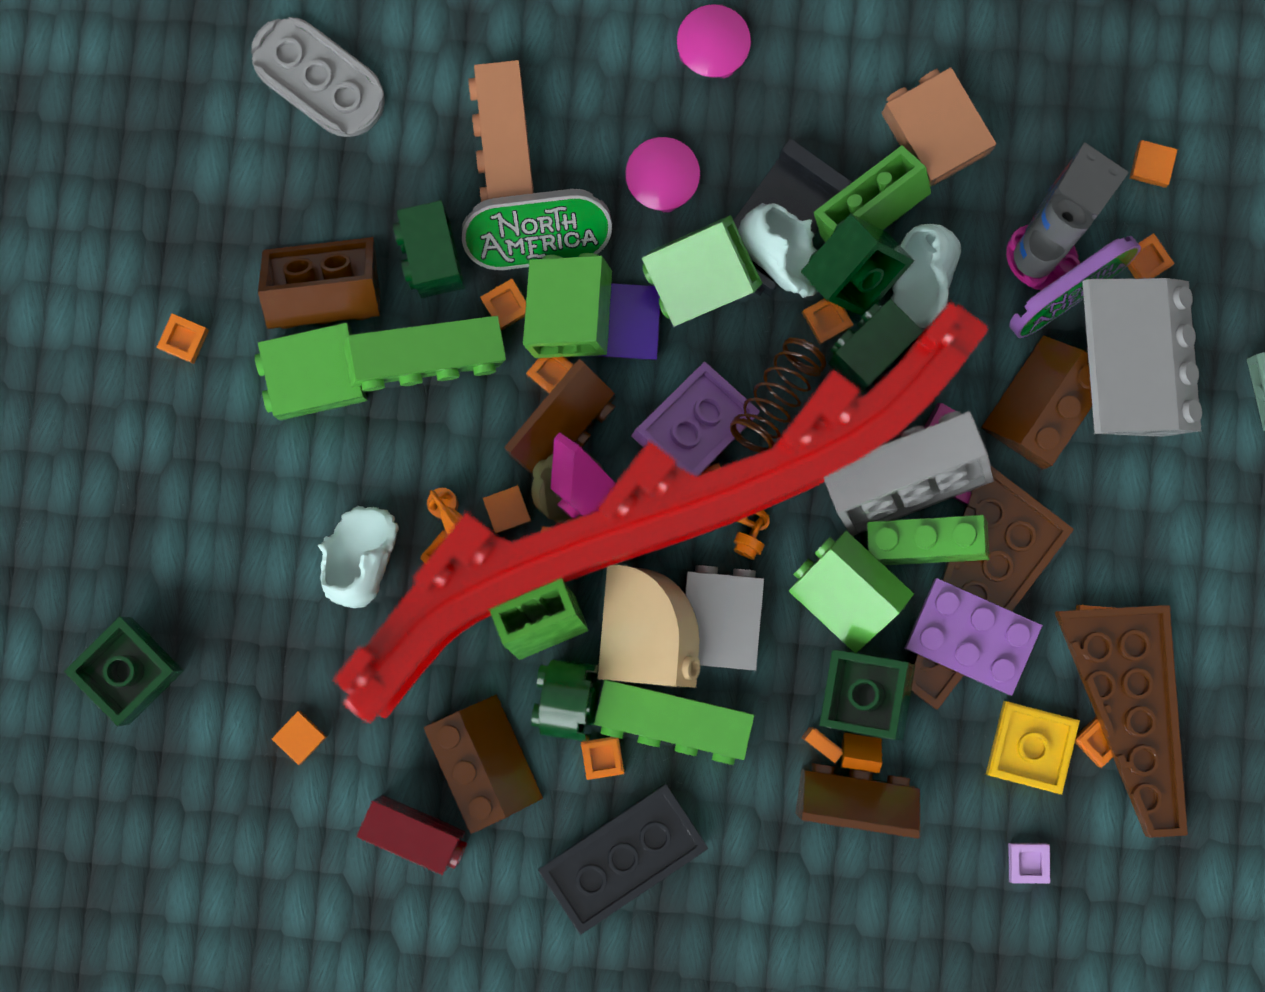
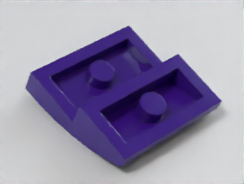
M611 284L607 355L589 357L657 361L660 296L655 286Z

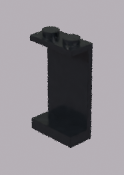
M790 138L781 150L777 162L733 221L738 230L741 220L752 209L762 203H775L787 209L798 220H812L811 231L815 236L819 229L813 212L850 185L851 181ZM752 261L762 282V285L754 293L759 296L765 293L770 297L778 287V284L771 279L763 268Z

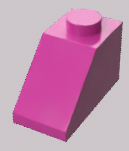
M559 432L554 438L550 487L561 499L557 505L572 519H576L578 515L582 517L599 511L598 507L616 483L579 445Z

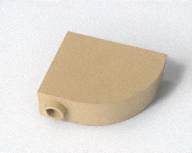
M622 565L607 567L598 679L696 688L697 677L700 673V661L698 659L699 629L694 610L684 592L671 579L653 570Z

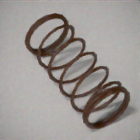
M788 338L782 345L783 352L777 353L774 357L775 367H769L764 371V382L754 386V398H749L744 402V414H738L730 423L729 428L734 438L752 451L763 453L773 449L774 441L772 438H780L781 433L773 423L765 418L747 413L746 407L749 402L756 401L767 415L779 422H791L789 413L783 407L770 400L757 398L756 392L760 386L766 385L775 398L788 406H801L799 397L793 391L777 383L767 382L768 372L776 369L779 376L792 388L802 392L811 391L810 383L801 374L789 368L777 366L778 357L784 354L797 369L809 376H820L827 363L822 352L804 339ZM795 343L807 348L817 356L822 365L819 367L807 356L789 351L787 344ZM793 355H796V356H798V357H801V358L807 360V361L810 362L813 366H809V365H807V364H805V363L799 361V360H798L795 356H793ZM780 370L790 372L801 378L808 388L803 389L794 385L783 376ZM770 386L785 390L797 400L798 404L785 401ZM760 401L780 409L788 419H780L773 415ZM750 417L770 425L777 432V435L769 434L763 427L753 422ZM736 424L747 426L758 432L768 442L769 447H761L745 439L737 430Z

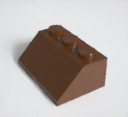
M374 237L263 250L258 295L267 329H289L298 325L329 324L333 321L365 320L370 317L380 316V287Z
M1043 335L981 426V429L1042 470L1053 466L1092 407L1088 353Z
M578 359L505 445L506 452L533 475L534 466L539 461L547 459L553 454L554 438L559 432L583 448L592 436L587 431L596 421H599L601 424L604 423L616 408L612 404L615 399V393L585 363Z
M497 694L423 727L470 834L503 820L543 799Z
M812 763L811 770L802 768L795 814L801 820L919 839L920 788L910 785L911 778L888 775L887 781L872 779L873 772L850 769L848 776L834 773L835 766Z

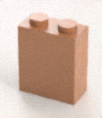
M952 68L942 73L938 69L929 72L919 80L920 85L910 91L906 87L895 91L887 98L888 103H886L882 112V116L900 146H904L926 166L930 187L987 156L996 146L995 140Z

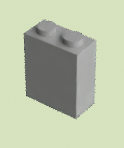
M696 565L695 572H687L685 595L697 619L699 629L698 659L700 665L756 670L764 586L763 578H755L756 571L733 569V576L718 574V567Z

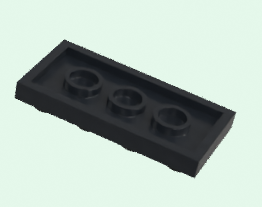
M665 783L541 866L538 871L581 935L709 848Z

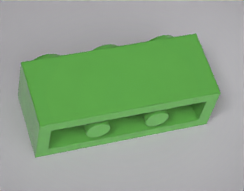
M901 145L813 212L821 238L826 242L834 233L836 226L845 220L850 213L884 230L931 194L926 166Z
M984 515L867 522L868 551L883 565L989 560L988 522Z

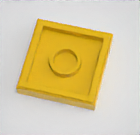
M1003 701L986 775L1062 795L1080 720Z

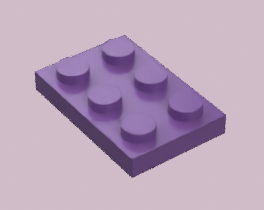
M704 361L635 429L632 437L644 448L651 441L676 460L677 467L695 476H700L735 440L729 426L735 416L744 414L743 404L747 399ZM749 402L747 404V413L754 415L760 413L752 403ZM736 424L739 433H741L747 427L741 424Z
M936 578L931 585L904 649L1012 696L1042 625Z

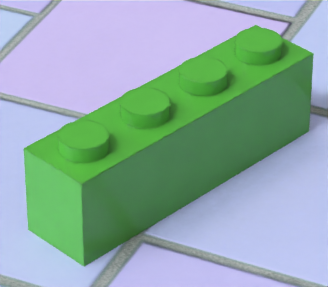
M498 316L348 335L344 341L351 387L362 386V391L365 392L383 389L387 382L399 381L400 386L420 384L423 382V377L437 376V381L453 380L460 377L459 372L473 371L474 376L489 375L495 373L496 367H499L506 360Z
M604 680L594 725L601 726L600 734L622 739L624 732L639 735L637 742L641 744L660 747L661 741L676 744L674 750L676 752L697 756L698 750L713 753L712 760L734 765L735 758L745 759L754 714L616 681Z

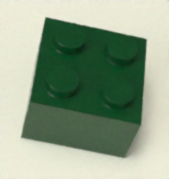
M442 200L397 210L399 222L393 223V229L398 246L401 247L403 254H407L408 259L401 260L405 280L407 283L409 282L410 289H417L421 298L465 289L449 216Z
M850 213L845 220L836 226L834 233L825 244L811 255L809 262L800 272L827 301L863 316L876 302L881 300L911 266L914 259L887 232Z
M891 299L883 307L876 302L856 324L860 329L856 333L851 329L846 331L830 350L834 356L828 364L839 375L860 390L859 395L923 332Z
M119 616L64 672L116 726L130 725L184 670L132 617Z
M832 649L819 726L903 741L916 665Z

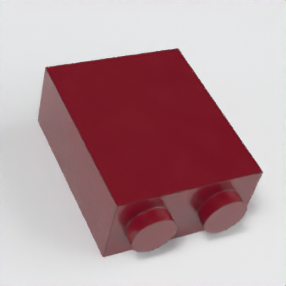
M384 795L372 800L356 836L441 875L449 867L456 868L468 844L462 841L465 833L464 830Z

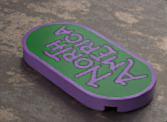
M1127 236L1125 239L1118 238L1027 301V304L1024 306L1027 312L1022 317L1015 313L1010 320L1009 327L1018 338H1024L1035 333L1084 299L1083 280L1113 279L1135 259L1141 250V246L1132 236Z

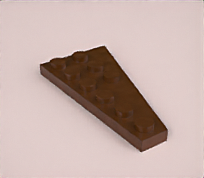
M990 465L994 482L971 490L968 504H966L962 515H984L988 522L989 560L947 562L941 580L1012 612L1074 529ZM915 654L912 664L916 666L911 692L933 709L938 710L964 675Z
M1170 605L1054 612L1145 837L1188 835Z

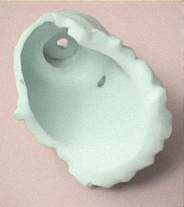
M762 203L745 215L738 228V232L751 260L763 268L771 279L785 291L799 293L802 298L813 296L819 291L800 272L809 262L811 255L816 251L812 241L814 233L811 231L812 220H798L795 215L789 213L787 209L780 205Z
M921 224L915 226L907 233L900 246L914 259V262L892 287L893 296L891 300L920 328H926L942 309L947 306L949 287L961 255V244L954 233L944 226L936 224Z
M357 506L351 511L342 514V520L336 526L334 534L330 537H324V542L318 545L323 554L320 579L326 597L336 604L351 608L366 607L377 596L399 530L398 524L394 523L395 517L388 510L377 507L364 508Z

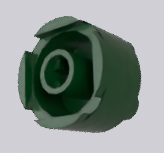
M551 659L548 665H540L537 687L542 688L540 704L535 703L533 706L531 725L539 727L541 735L584 742L589 741L591 734H584L586 725L594 726L600 683L593 682V673H598L599 666Z

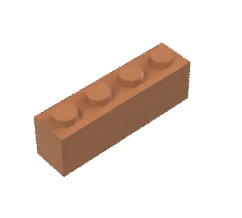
M519 60L474 65L475 78H468L471 101L478 100L479 114H472L474 135L475 137L481 136L483 150L476 151L478 173H485L487 187H480L481 202L492 198L532 194L534 191Z

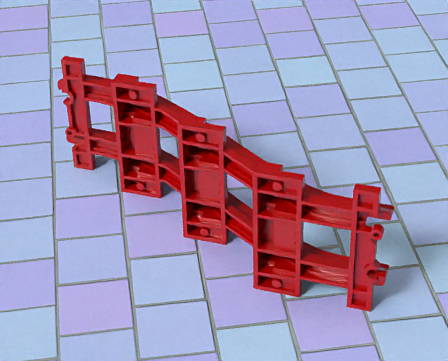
M949 302L911 344L891 370V373L867 395L856 397L860 390L833 370L773 449L703 475L695 476L677 467L676 460L649 441L598 507L599 511L514 542L497 537L465 512L413 578L416 583L367 646H360L334 679L340 685V688L349 694L344 705L367 723L372 722L377 715L387 718L447 645L470 627L490 617V609L561 578L566 583L600 569L730 525L824 483L825 477L864 458L899 434L916 418L956 374L987 333V326L966 311L960 304L955 306Z

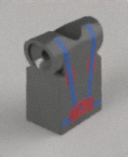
M1084 142L1052 183L1028 224L1023 237L1017 243L1014 250V261L1017 268L1031 278H1042L1049 275L1092 225V222L1129 172Z

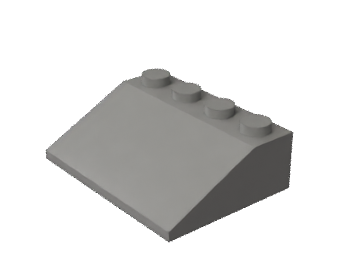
M1169 278L1083 280L1094 433L1164 437L1201 431L1200 419L1202 417V408L1198 397L1197 381L1199 379V371L1195 361L1194 343L1196 334L1192 325L1191 305L1193 297L1189 289V281Z
M960 411L946 414L938 420V424L926 429L923 426L908 429L902 433V438L888 444L887 442L864 458L824 478L837 514L850 535L855 536L868 531L867 522L896 520L994 482L987 452L970 411L961 414Z

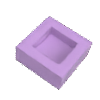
M1008 843L1009 882L1050 883L1049 844Z

